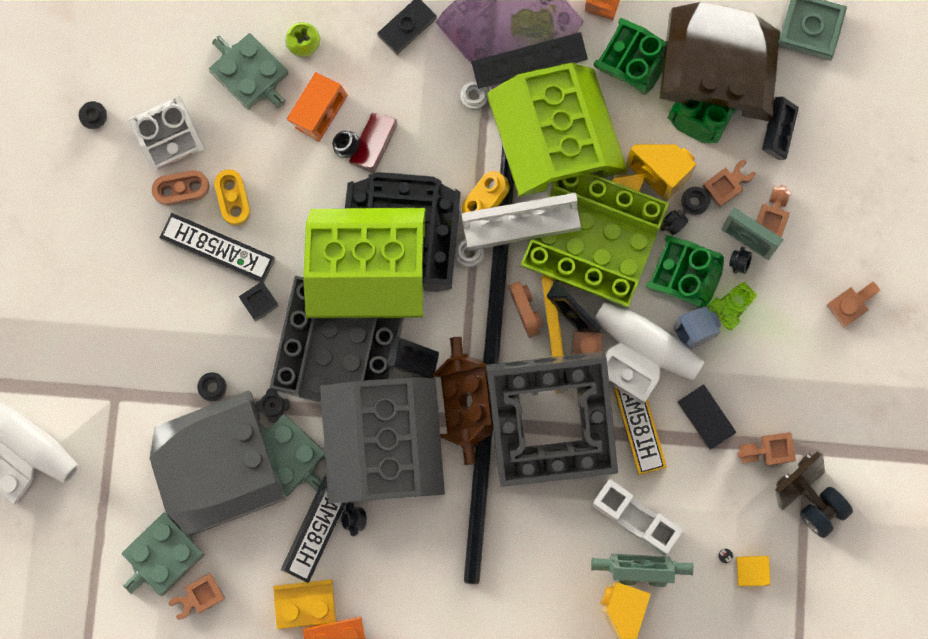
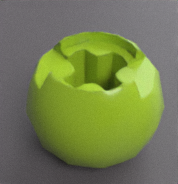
M298 22L292 25L287 31L285 38L286 47L297 57H308L314 54L319 48L321 40L316 27L308 22ZM306 35L308 41L304 40L302 44H299L297 38L302 39Z

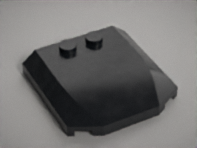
M376 172L356 183L354 181L348 182L345 209L425 208V237H423L424 291L439 292L452 289L461 192L457 189L454 191L445 186L441 180L434 176Z

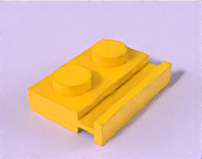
M332 579L273 586L277 629L319 625L337 621Z

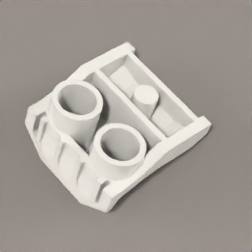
M180 96L128 119L152 172L204 150L203 144Z

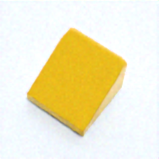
M769 556L736 557L738 587L770 586Z

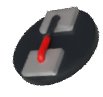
M725 548L720 550L718 558L722 563H729L733 559V553Z

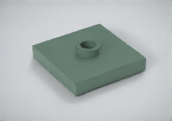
M790 0L779 37V46L831 61L835 53L847 6L826 0Z
M735 207L721 228L723 232L766 260L771 258L784 240Z

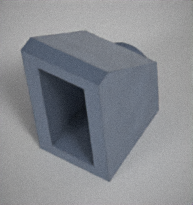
M706 306L679 316L673 328L679 339L688 348L693 349L717 337L720 333L719 327H721V323L714 311L710 312Z

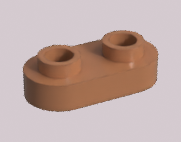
M196 170L157 178L152 185V195L159 204L171 206L203 199L208 194L210 185L202 172ZM194 183L200 184V188L197 191L191 190V186ZM167 188H171L172 194L169 196H164V190Z
M520 281L509 285L512 299L527 336L532 338L540 335L539 328L543 327V323L538 311L533 312L529 302L533 301L528 286H522Z

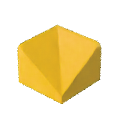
M620 173L614 176L613 182L640 191L646 174L627 175Z

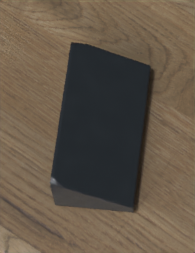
M555 281L547 294L552 304L579 332H600L601 328L559 281Z
M704 384L677 402L709 450L736 433Z

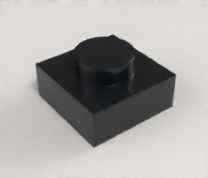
M263 281L239 296L255 322L279 307Z

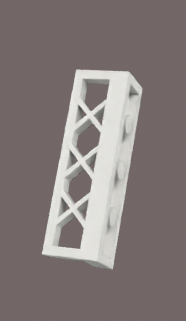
M576 193L461 213L468 251L581 231Z

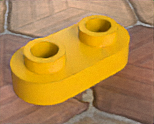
M231 169L223 170L218 173L214 181L220 211L228 224L241 226L248 221L251 214L245 185L238 172ZM234 182L235 186L233 189L227 190L225 189L226 184ZM239 208L241 209V214L237 217L232 216V211Z
M497 171L486 173L464 200L462 213L471 212L475 204H477L475 211L498 207L509 192L510 185L508 179ZM495 181L494 186L491 189H489V185L491 184V182Z

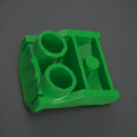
M620 18L613 37L599 60H595L593 65L601 72L629 84L643 95H646L654 88L663 72L666 41L657 37L646 28Z
M690 99L687 104L675 102L667 118L678 131L702 143H718L736 109Z
M666 235V245L650 282L647 281L645 287L656 293L683 300L699 308L706 307L712 300L722 276L724 256L693 242Z

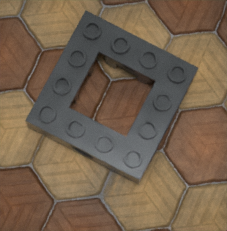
M603 351L486 365L500 487L618 473L607 357ZM568 388H577L582 440L525 447L519 394L532 393L533 396L538 395V392L561 389L562 392H567Z

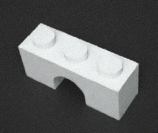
M610 478L591 504L596 510L663 556L669 553L684 530L661 513H656L634 498L633 494Z

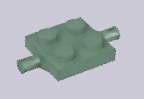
M248 33L242 40L232 46L220 35L217 36V39L213 40L212 44L222 53V56L209 67V72L247 110L265 98H268L277 109L284 105L286 100L275 89L278 83L289 75L288 70L251 33Z
M283 414L273 426L267 429L259 422L274 470L279 475L285 496H289L298 485L305 482L317 492L322 480L314 472L318 463L325 457V451L286 414Z
M163 512L121 553L132 565L136 573L123 587L132 594L145 582L151 585L160 596H164L205 554L195 544L193 537L187 535L167 513Z
M611 554L609 559L592 558L591 571H609L612 573L614 580H619V583L624 585H635L637 581L649 582L651 586L664 587L667 583H674L675 574L693 576L694 564L678 563L672 561L670 556Z

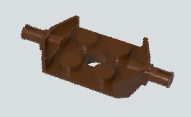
M462 337L449 338L452 355L433 374V377H441L447 434H440V437L456 445H461L464 465L476 464L474 447L478 446V443L488 437L493 430L487 370L484 362L470 358L468 354H463ZM469 394L472 397V405L470 407L467 406Z

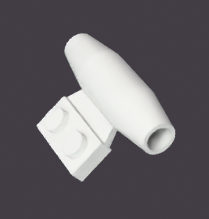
M605 301L594 318L597 324L619 342L611 347L605 355L607 357L609 384L643 405L660 379V368L693 381L705 362L677 337L643 316L611 302Z
M0 402V494L11 503H18L33 482L35 469L62 483L68 482L78 470L79 465L52 436L19 411Z

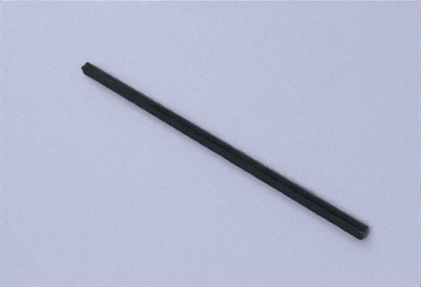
M502 145L500 173L508 179L510 187L508 194L499 206L512 204L514 180ZM509 244L493 246L483 362L486 365L499 363ZM493 430L488 437L480 441L478 446L475 447L476 464H474L464 572V582L466 584L476 585L480 582Z

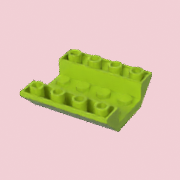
M572 62L522 73L487 92L490 107L519 197L544 192L547 190L550 182L598 171L600 177H608L627 172V167L593 68Z
M592 173L554 181L550 197L576 193L581 231L531 239L520 266L629 308L669 203Z
M425 208L310 209L305 229L303 273L306 318H423Z

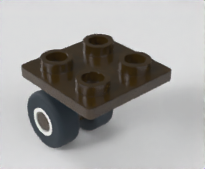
M818 450L813 455H806L799 462V468L791 475L789 473L785 474L777 482L775 492L778 506L782 510L803 494L812 504H808L800 512L802 519L819 537L826 538L834 530L830 521L834 517L846 520L853 513V509L844 496L833 487H827L820 493V497L811 487L825 473L824 457Z

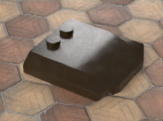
M705 2L673 7L669 13L659 99L687 104L692 99L742 110V116L769 122L773 117L780 31L751 12Z

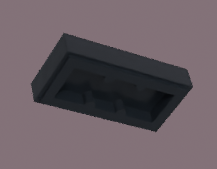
M413 0L377 32V36L397 55L437 19V15L422 0Z
M783 96L775 97L773 117L767 124L762 147L763 151L777 160H786L799 110L798 106Z
M393 337L387 366L421 378H434L433 374L436 371L439 352L400 337Z

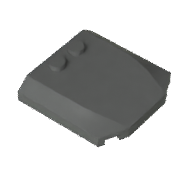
M249 390L154 428L149 459L164 509L189 536L286 500L279 475L274 470L258 421L260 417L253 395Z

